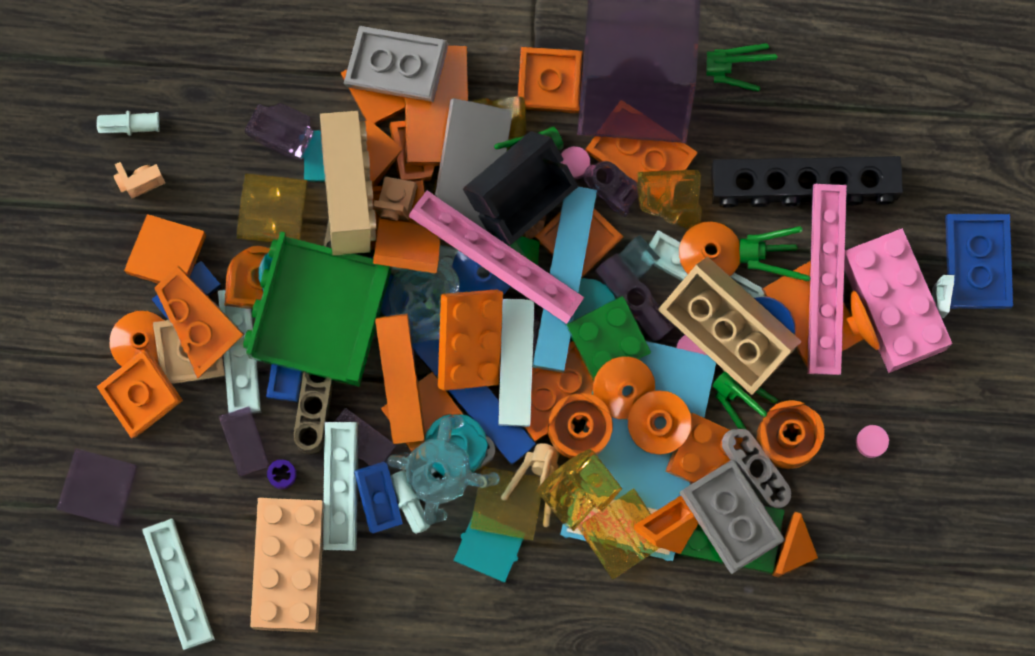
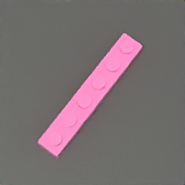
M813 185L807 374L841 375L847 185Z
M429 191L424 193L409 214V217L566 324L584 299L579 293Z

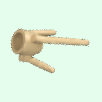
M540 443L535 446L534 453H526L524 462L502 494L501 499L503 501L507 500L528 467L532 466V472L541 476L540 491L545 490L547 483L543 526L548 527L552 509L555 475L558 469L557 461L560 453L554 446Z

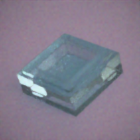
M639 235L617 256V259L636 280H639L654 266L660 257Z

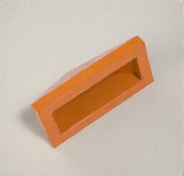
M369 120L364 122L366 123L367 132L366 143L370 161V180L372 181V187L380 183L403 148Z
M679 496L635 524L634 530L655 546L681 554L699 523L682 496Z
M794 512L791 516L784 537L785 541L782 543L772 576L780 577L818 558L801 513Z

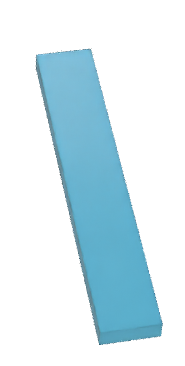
M578 187L563 200L550 270L552 276L577 293L579 292L597 190ZM544 308L533 367L564 373L571 335L565 325L566 323ZM574 314L570 318L568 323L574 320Z

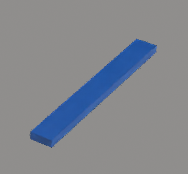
M390 275L380 312L384 316L408 314L413 350L438 379L440 331L396 279ZM487 386L448 390L466 413L480 424L485 435L493 441L495 447L511 466L536 446V443L521 426H498L499 400Z

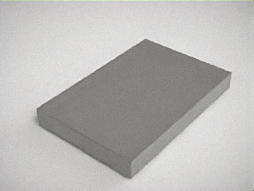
M359 26L344 85L349 88L433 102L449 43L443 39Z
M734 459L679 492L731 574L785 541Z

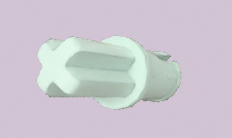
M127 111L126 114L99 115L97 117V130L100 134L127 133L128 136H131L132 132H160L159 113L131 114L130 111Z
M405 470L391 475L395 496L399 502V509L403 510L415 534L424 532L430 527V522L419 502L421 499L420 495L415 494Z

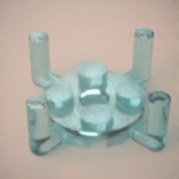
M461 416L443 418L440 421L438 438L422 443L411 454L403 452L391 455L388 458L389 466L406 470L408 483L412 485L416 492L415 494L426 502L423 519L428 525L446 520L447 512L444 509H438L439 504L459 498L468 485L486 488L496 485L500 481L499 475L495 472L484 475L472 473L468 453L456 443L450 441L452 429L463 426L464 421ZM435 462L442 464L445 469V475L441 480L435 479L432 475L431 469Z

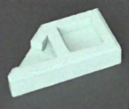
M943 275L932 288V297L941 318H944L950 310L954 275Z

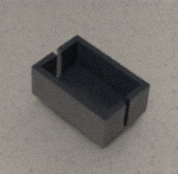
M530 131L467 184L463 191L474 210L480 212L478 217L487 232L502 242L512 245L579 186L568 166L561 163L564 159L553 139Z

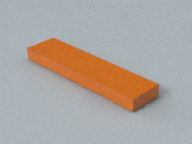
M408 314L376 317L375 322L393 444L424 441L425 430Z

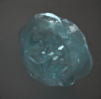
M441 259L438 261L437 273L435 274L402 268L393 277L388 293L390 316L408 314L412 344L438 340L440 338L441 294L445 291L446 294L459 293V277L454 268L447 261ZM409 295V302L404 307L405 301Z

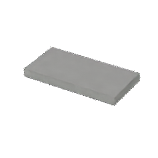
M453 98L450 100L435 196L485 229L478 217L480 212L474 210L463 188L506 152L507 148L497 150L494 148V145L508 140L513 111Z

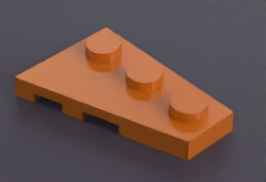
M176 266L155 287L166 314L178 334L180 343L188 355L197 379L245 335L180 266Z

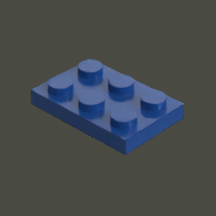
M947 214L945 217L947 275H954L950 309H1011L1013 307L1010 214Z

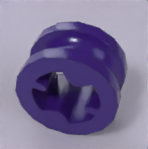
M276 460L271 463L267 470L269 482L280 490L290 488L297 478L294 466L287 460ZM289 468L290 470L287 473L290 475V478L288 480L282 479L280 483L274 480L277 478L276 475H273L276 469Z

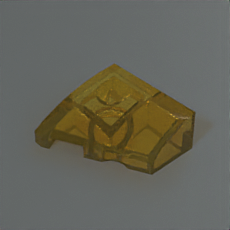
M698 170L638 172V199L641 210L652 216L658 215L665 222L672 225L677 224L688 230L701 223L702 207L698 204L701 173Z

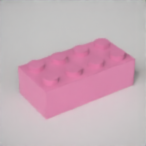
M903 228L845 250V273L853 291L857 292L867 312L880 345L878 350L888 373L946 351L953 344Z

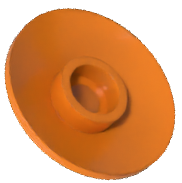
M702 222L691 227L683 236L679 246V259L685 272L689 274L696 264L708 256L729 276L733 275L740 264V242L736 234L727 226L717 222ZM708 245H713L716 247L717 253L709 255L706 253L705 248Z
M853 291L851 292L850 299L852 316L846 318L853 336L860 333L871 347L878 350L880 345L873 326L857 292Z
M135 311L125 315L115 324L110 336V350L114 359L121 367L144 349L150 351L159 365L153 322L165 321L164 319L149 311ZM137 335L145 336L143 344L136 345L134 343Z
M629 356L617 357L605 363L597 372L593 382V395L606 404L611 417L616 419H628L630 409L636 400L646 393L655 391V379L649 367L639 359ZM630 385L632 387L631 393L623 395V388Z
M659 390L644 394L636 400L628 415V430L631 438L637 446L652 454H668L677 450L685 443L691 431L692 419L687 405L680 397L671 392ZM658 417L666 419L667 424L663 429H658L655 426V420Z

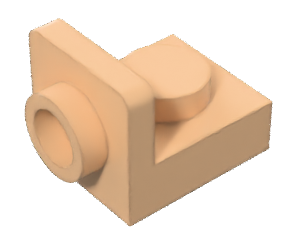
M121 162L115 164L118 174L114 175V179L121 193L127 190L131 199L165 184L157 164L139 167L133 172L134 175L128 177Z
M385 177L379 201L374 200L373 208L380 218L409 221L417 184L413 181Z

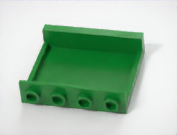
M280 231L278 240L273 239L271 243L269 257L273 259L270 270L265 269L261 278L260 287L264 288L261 300L256 299L253 306L252 318H255L253 330H247L244 338L243 348L247 349L246 354L249 359L360 387L376 329L375 319L380 315L392 267L374 264L372 258L356 254L332 256V248L287 237L285 232Z

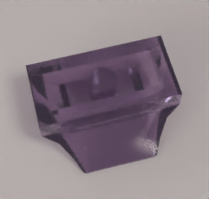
M282 103L271 107L258 104L244 130L245 134L260 144L300 161L315 133L310 127L309 116Z

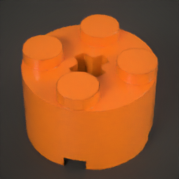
M588 393L572 394L559 400L553 407L548 421V435L552 445L560 454L574 460H587L598 455L608 444L613 430L612 417L606 404L598 397ZM583 419L587 422L585 428L588 432L581 431L577 434L574 432L575 426L572 422L579 423Z
M794 400L774 405L767 412V416L762 419L757 430V442L774 466L783 469H795L807 464L817 454L824 440V425L819 414L804 403ZM787 429H790L791 433H797L793 442L789 438L784 437Z

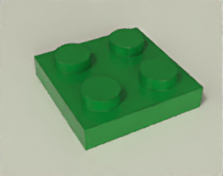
M623 296L565 324L593 381L599 369L611 359L622 356L640 359L651 353Z

